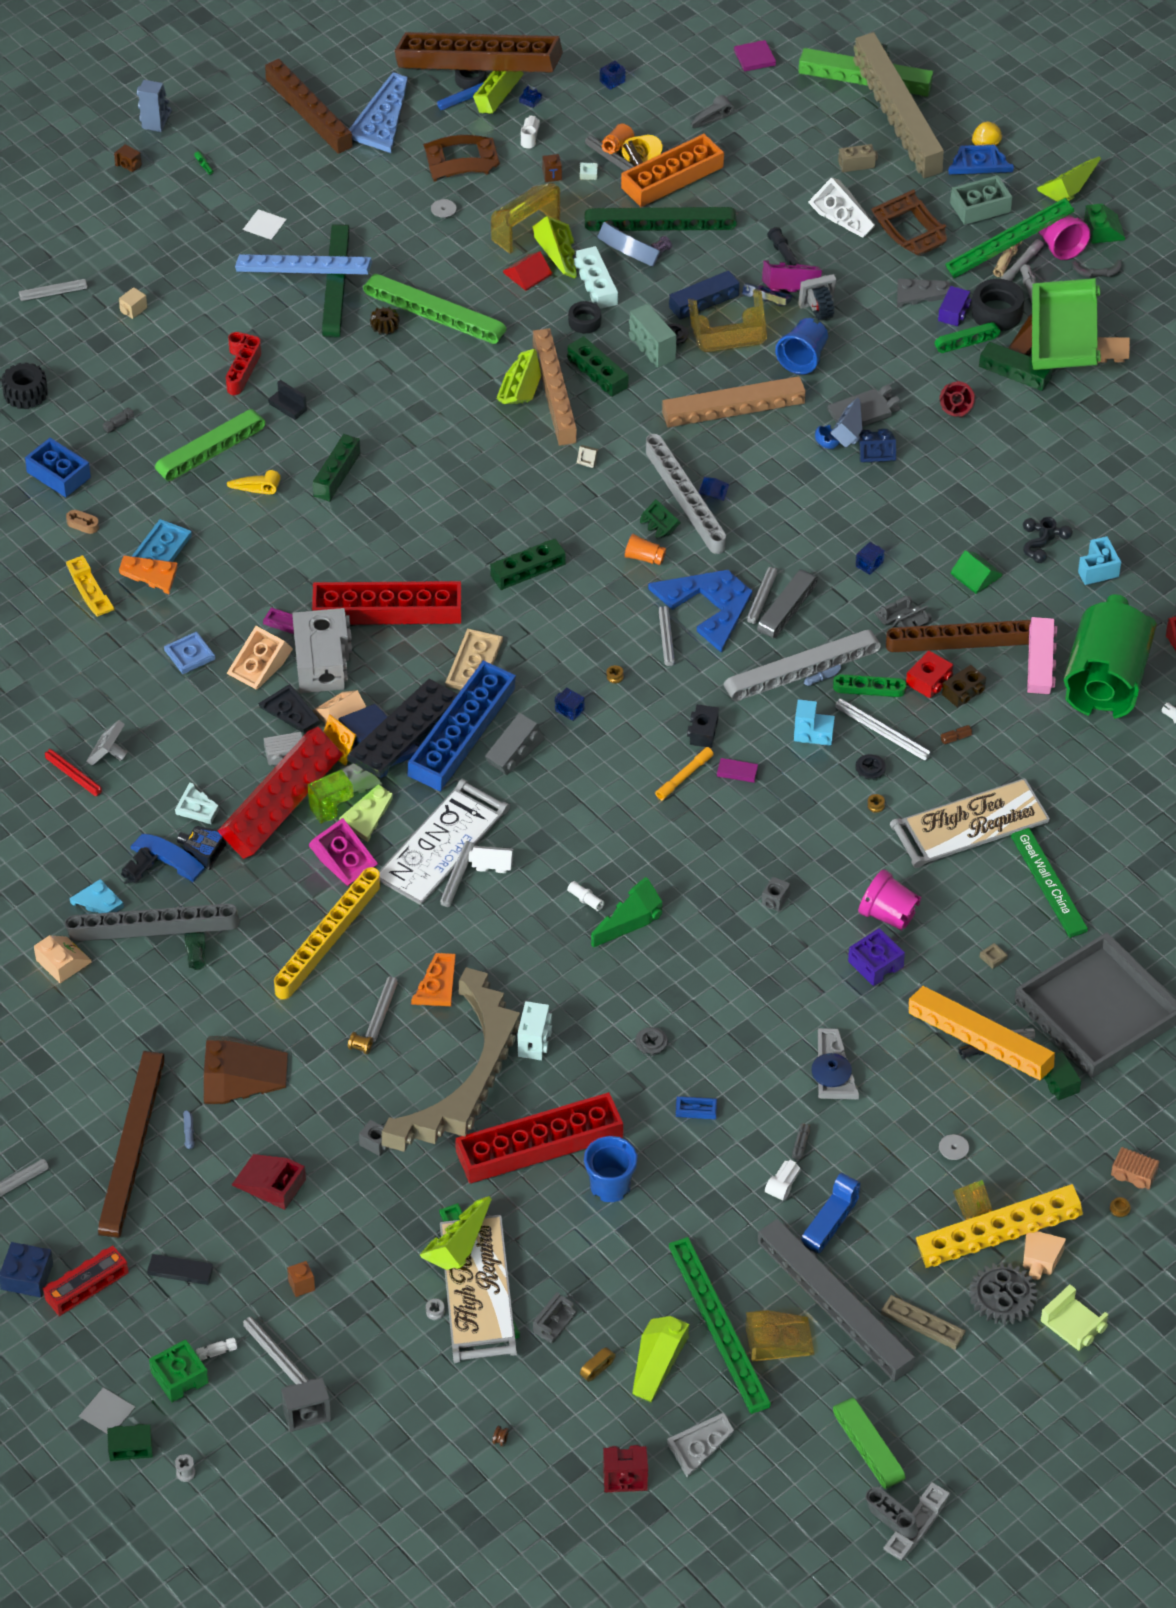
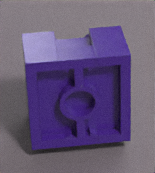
M878 928L849 947L848 962L874 987L883 981L884 975L892 972L895 973L904 967L905 952Z

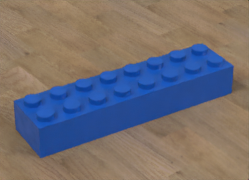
M483 660L409 760L408 777L441 792L515 690L516 675Z

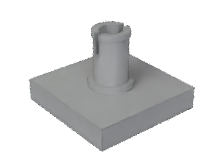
M118 720L101 735L86 762L93 765L108 752L119 761L125 757L127 751L115 743L116 738L125 725L123 722Z

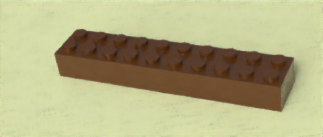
M405 32L394 51L398 68L545 73L554 71L563 54L560 36Z

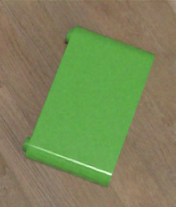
M1096 278L1032 284L1033 370L1098 365V361H1101V353L1098 351L1097 296H1100V285H1096Z

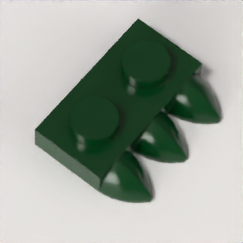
M657 499L642 513L640 523L650 521L648 531L658 528L655 534L656 538L663 537L666 534L669 536L681 523Z

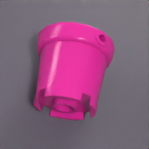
M1071 215L1038 232L1049 245L1051 253L1059 260H1069L1076 257L1084 250L1090 239L1088 225L1081 219L1074 218Z
M883 869L876 875L859 905L858 912L866 917L872 916L903 931V928L905 929L916 913L914 905L919 907L922 898L895 880L893 875L886 869Z

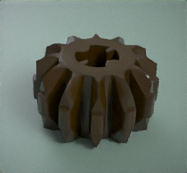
M383 306L381 309L376 308L372 312L370 325L373 327L374 332L378 331L379 334L386 333V335L388 332L394 333V330L398 329L400 322L396 309H391L390 306L388 308Z

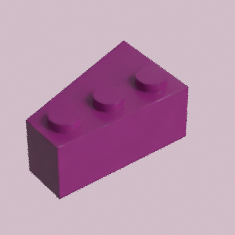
M767 260L763 262L762 281L772 291L787 289L789 292H797L800 290L802 281L822 276V270L818 266L802 264L785 265L784 262H780V265L770 264Z

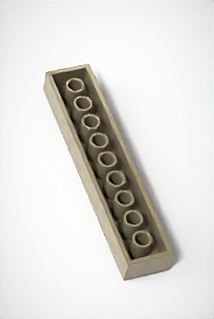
M872 32L857 37L854 46V63L860 68L862 77L867 80L869 89L874 92L875 100L881 104L882 112L888 116L889 124L895 128L896 136L902 140L903 148L909 152L910 160L916 164L917 172L921 173L924 179L942 173L944 150L877 36Z

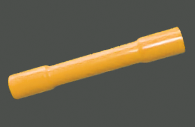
M705 747L678 774L655 792L656 796L660 800H664L696 769L713 757V751L709 747Z

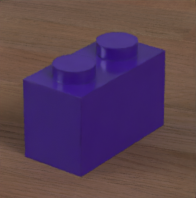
M950 286L939 308L938 321L958 326L960 321L965 319L966 309H969L971 306L970 291Z

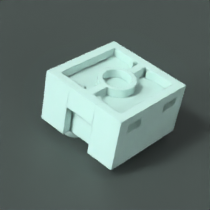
M525 1001L518 1030V1057L542 1060L543 1053H547L549 1044L547 1039L551 1037L552 1013H549V1005Z

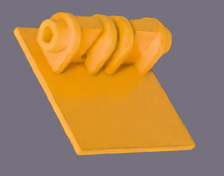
M329 714L324 733L343 753L338 761L346 766L348 762L347 756L353 750L352 747L356 734Z

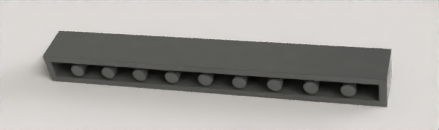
M776 1219L758 1231V1244L894 1382L914 1368L915 1357L913 1352L909 1348H905L900 1343L899 1338L895 1334H891L886 1329L885 1324L873 1316L871 1310L859 1301L855 1293L850 1292L842 1280L836 1278L831 1273L829 1267L825 1264L823 1265L818 1260L816 1254L813 1251H809L804 1246L802 1240L791 1233L786 1224H782Z

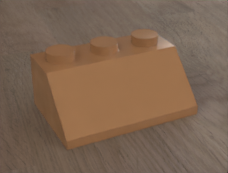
M1098 338V351L1101 353V361L1098 362H1107V359H1114V362H1125V359H1129L1130 338Z

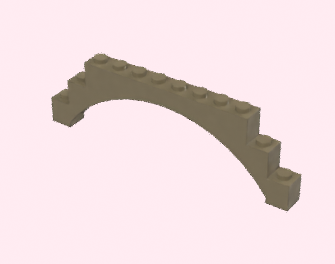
M466 967L459 980V995H463L473 1007L479 1018L484 1035L483 1051L475 1069L457 1090L439 1103L411 1115L395 1119L389 1117L382 1130V1146L405 1152L408 1144L411 1145L414 1138L435 1144L438 1137L443 1136L444 1131L465 1137L468 1130H472L475 1116L480 1114L481 1103L487 1100L488 1089L493 1087L495 1075L500 1073L502 1061L508 1057L509 1046L512 1047L514 1045L515 1034L518 1033L521 1022L520 1012L506 1009L504 993L490 989L488 973Z

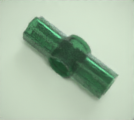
M204 932L186 933L184 936L189 968L201 970L206 966Z

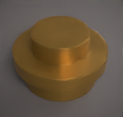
M1118 1197L1111 1202L1110 1212L1114 1216L1125 1217L1130 1213L1131 1207L1125 1198Z

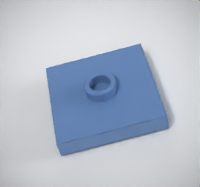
M194 632L164 646L165 652L182 674L215 660L214 653L198 632Z

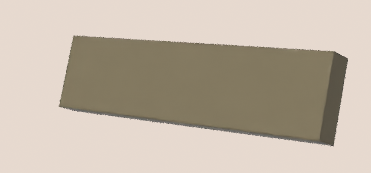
M893 1295L889 1297L881 1310L882 1315L954 1350L957 1349L965 1336L966 1330Z

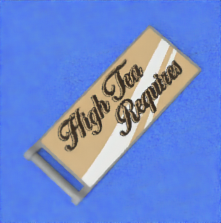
M1021 779L903 819H893L890 822V827L896 831L912 859L913 867L920 868L928 862L1012 835V833L1048 823L1050 818L1027 780ZM902 826H907L924 857L918 856Z
M501 1215L485 1216L471 1254L465 1259L466 1263L458 1269H444L454 1363H460V1360L506 1354L511 1356L517 1355ZM458 1220L441 1222V1237L446 1234L444 1229ZM509 1342V1346L459 1352V1348Z

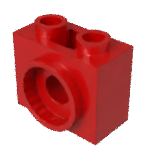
M928 651L907 672L906 685L931 699L941 691L943 682L954 675L952 673L953 664Z

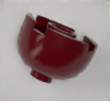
M961 381L947 384L942 389L939 397L942 409L953 417H963L969 414L976 403L973 389Z

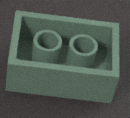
M997 175L951 188L950 204L963 224L966 225L1011 212L1012 196Z
M649 304L630 311L629 337L638 345L640 351L644 352L648 356L649 361L654 363L657 368L675 361L676 334Z

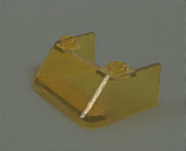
M554 183L536 185L498 211H495L491 216V240L511 254L513 252V226L538 210L560 221L559 186Z
M753 289L755 307L744 310L742 314L743 323L709 327L708 319L703 315H698L697 300L688 299L691 326L699 349L704 352L764 343L767 338L762 291Z

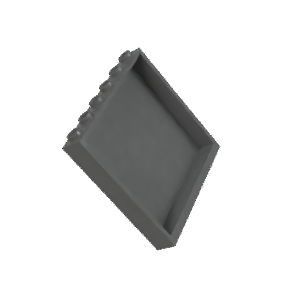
M1107 932L1016 988V1004L1023 1008L1029 1017L1041 1026L1043 1032L1049 1034L1054 1039L1056 1045L1062 1047L1067 1052L1068 1057L1074 1060L1081 1070L1091 1078H1094L1176 1026V999Z

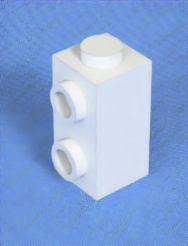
M474 846L473 850L469 852V862H472V867H476L477 871H488L489 868L496 869L498 873H507V870L512 869L513 849Z

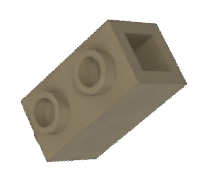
M872 144L839 148L838 162L842 172L875 168L878 154L877 151H874Z

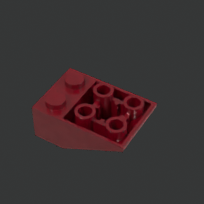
M253 1154L232 1183V1186L285 1210L306 1181L305 1166L288 1158Z

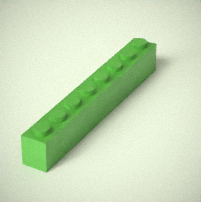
M808 48L803 49L799 60V73L867 85V80L862 77L860 68L854 63L853 56ZM893 64L911 94L928 97L932 86L933 71Z

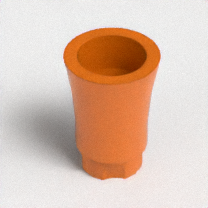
M618 124L602 141L601 147L603 151L609 154L619 151L627 139L635 137L634 132L630 126Z
M632 534L626 547L625 558L661 565L665 557L666 548Z

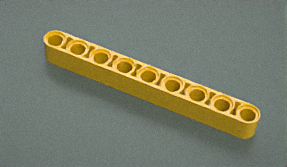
M366 868L276 975L274 978L276 997L288 999L293 995L380 889V873L376 868Z

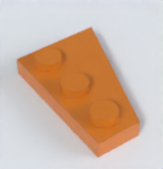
M123 556L119 572L123 576L138 582H146L150 587L154 589L158 587L164 593L170 594L178 565L176 562Z

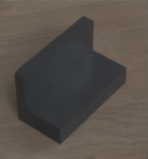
M279 380L277 382L278 391L268 399L269 404L296 420L307 411L306 396L282 380Z

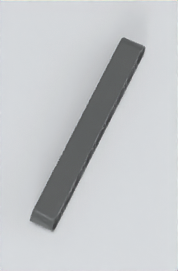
M233 904L73 915L65 920L67 933L73 941L232 930L240 924L237 909Z

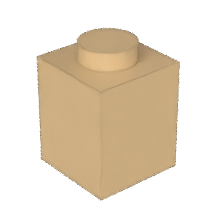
M133 287L119 298L120 311L132 319L147 308L146 295Z

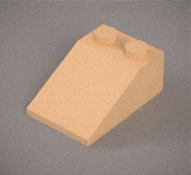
M255 626L227 674L258 690L284 664L293 648L284 640Z

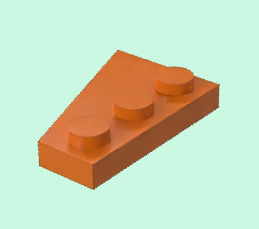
M435 954L423 981L420 982L416 994L411 999L412 1005L451 1006L455 954Z

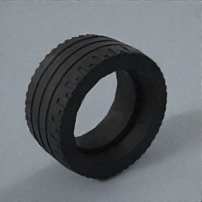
M994 278L980 283L974 290L971 311L974 321L978 325L994 322L1000 331L1016 327L1020 323L1024 311L1025 300L1022 289L1015 283L1005 279ZM999 300L1010 304L1012 307L999 310L992 309L984 303Z

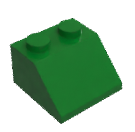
M1103 203L1086 205L1084 222L1090 229L1091 244L1125 240L1118 214Z

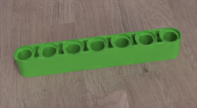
M249 409L161 458L156 463L155 470L165 480L172 481L264 428L265 420L255 410Z

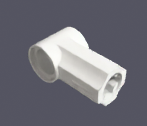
M536 116L526 118L524 126L521 128V145L524 148H533L536 145V136L540 125V120Z
M792 1160L784 1161L777 1174L769 1179L765 1192L785 1201L791 1191L793 1182L800 1173V1167Z

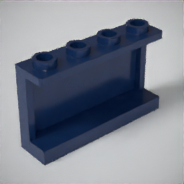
M376 704L342 716L338 721L356 734L352 747L354 749L388 716ZM413 744L391 766L408 759L410 760L417 751L418 746ZM388 769L380 776L381 778L387 776Z

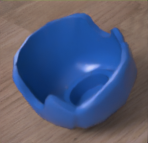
M831 425L819 426L815 430L817 443L825 449L836 448L840 442L831 434Z

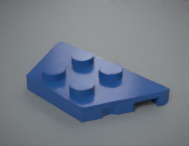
M995 145L960 146L952 165L949 166L948 174L1013 172L1014 166L1006 161V157L1003 153L999 152Z

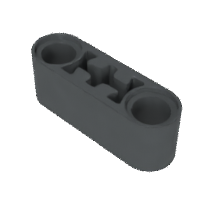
M879 1487L870 1488L866 1492L865 1497L869 1510L894 1532H898L909 1540L914 1539L918 1535L919 1530L915 1516Z

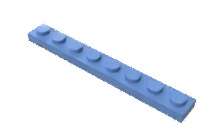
M239 254L235 268L237 272L369 274L372 260L371 257Z

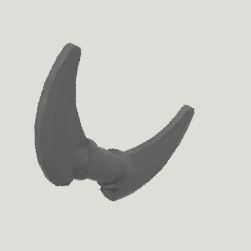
M1117 260L1110 268L1086 269L1076 262H1072V266L1077 273L1086 277H1110L1120 271L1121 261Z

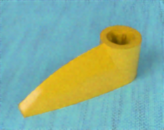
M269 470L265 475L248 476L228 481L227 487L255 493L274 494L278 488L281 476L278 472Z

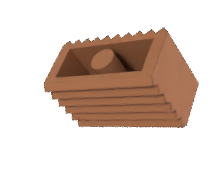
M1121 1147L1112 1166L1111 1175L1119 1181L1133 1183L1138 1188L1150 1189L1158 1172L1159 1161Z

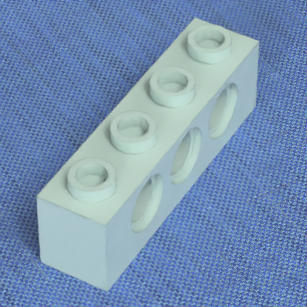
M596 246L577 250L574 264L576 268H579L581 280L585 281V288L587 292H590L591 301L598 305L600 309L618 305V292Z

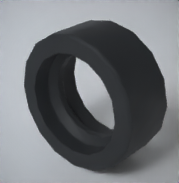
M455 70L456 84L464 90L483 83L487 79L486 71ZM466 73H476L479 76L475 78H466L462 75Z
M580 301L573 304L568 311L569 326L572 330L583 334L596 331L601 325V309L598 305L589 301ZM580 314L594 316L589 321L578 320L575 317Z

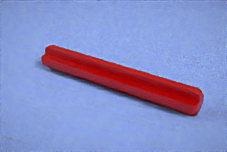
M49 749L45 752V758L91 794L98 796L102 793L100 785L54 750Z

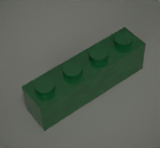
M989 341L980 354L979 367L1040 391L1044 390L1052 378L1053 369L1033 370L1032 357Z
M346 434L342 435L313 480L314 497L331 501L361 454L359 438Z

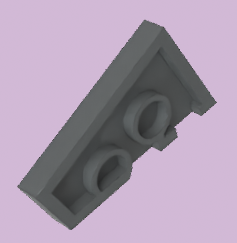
M898 279L897 308L903 307V304L907 303L915 305L918 304V301L927 300L932 302L943 300L950 288V281Z

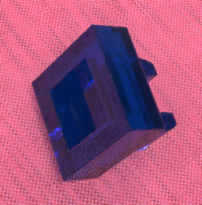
M527 86L523 91L524 93L519 97V103L534 108L541 101L542 94L537 89L532 90L530 86Z

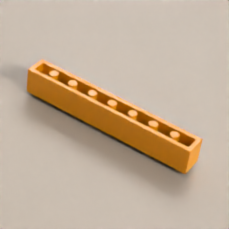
M922 986L909 998V1013L914 1017L984 1051L1029 1076L1041 1080L1054 1068L1055 1052L925 986Z

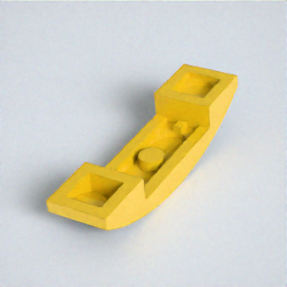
M84 556L66 561L71 576L91 611L97 617L113 611V605L107 595L103 594L94 579L91 568Z

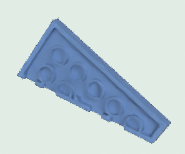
M394 72L389 76L349 128L352 132V140L391 153L408 77Z

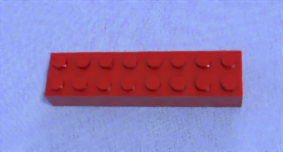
M461 581L313 582L312 611L345 608V616L349 615L350 625L461 624Z
M319 727L308 731L217 831L242 859L253 855L341 758L343 753Z
M608 1092L470 1133L465 1137H457L456 1153L470 1184L587 1149L590 1143L601 1137L616 1136L623 1138V1122Z

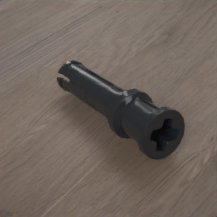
M774 227L770 229L767 237L772 240L774 248L780 251L787 264H800L788 246V239L782 235L781 228Z

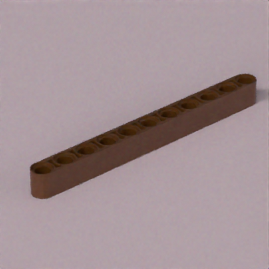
M143 1051L99 1221V1236L120 1238L164 1067V1053Z

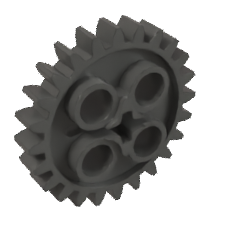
M1003 1262L1000 1263V1267L992 1263L991 1269L988 1266H984V1272L978 1270L977 1276H973V1280L970 1282L969 1297H971L970 1303L974 1304V1311L980 1310V1317L986 1314L987 1321L994 1318L995 1324L999 1320H1002L1003 1325H1006L1007 1320L1014 1324L1015 1318L1022 1321L1023 1315L1028 1317L1029 1311L1034 1310V1305L1037 1301L1038 1291L1035 1290L1036 1283H1032V1276L1026 1277V1270L1020 1273V1266L1012 1269L1011 1263L1007 1267H1004Z

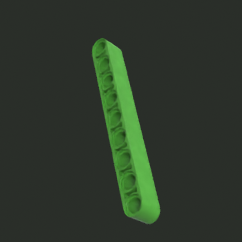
M373 274L363 286L365 293L371 297L492 344H496L507 330L506 326L498 320L379 274Z

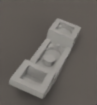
M932 1482L920 1497L919 1504L912 1512L918 1526V1535L914 1539L909 1540L895 1532L884 1546V1550L901 1561L905 1559L934 1523L948 1500L950 1493Z

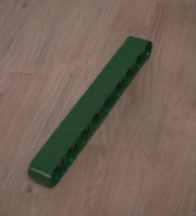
M732 207L590 208L584 213L585 228L589 231H600L604 222L618 228L620 231L732 230L737 225L736 210Z
M332 224L329 256L348 257L349 224ZM327 273L322 337H340L346 274Z

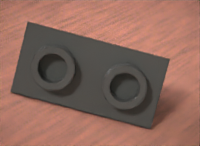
M905 595L897 600L896 603L880 607V610L874 612V614L884 625L895 621V618L900 614L905 613L907 615L911 613V610L914 609L911 606L913 600L911 596Z
M928 605L922 608L917 606L907 615L905 613L900 614L895 618L896 621L892 628L895 626L914 627L912 622H915L916 626L929 623L931 615L925 612Z

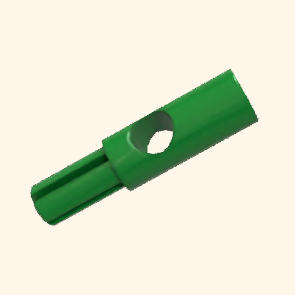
M197 151L194 154L195 158L207 173L212 175L214 171L209 166L208 161L200 151Z

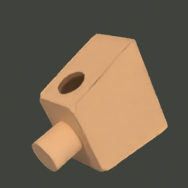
M1038 1231L1026 1234L1023 1267L1030 1270L1029 1276H1032V1279L1039 1280L1042 1273L1048 1275L1053 1273L1064 1252L1065 1238Z

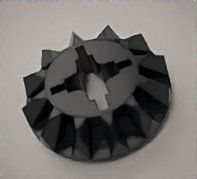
M668 324L669 328L677 335L676 345L685 343V340L688 339L687 329L680 324Z
M867 754L861 756L856 761L855 768L859 777L864 776L865 779L872 778L875 780L876 777L881 778L882 774L885 773L886 764L881 757ZM873 764V768L869 771L868 768Z

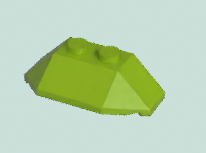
M535 348L521 352L518 355L519 359L511 365L505 374L496 398L502 404H520L533 399L541 378Z

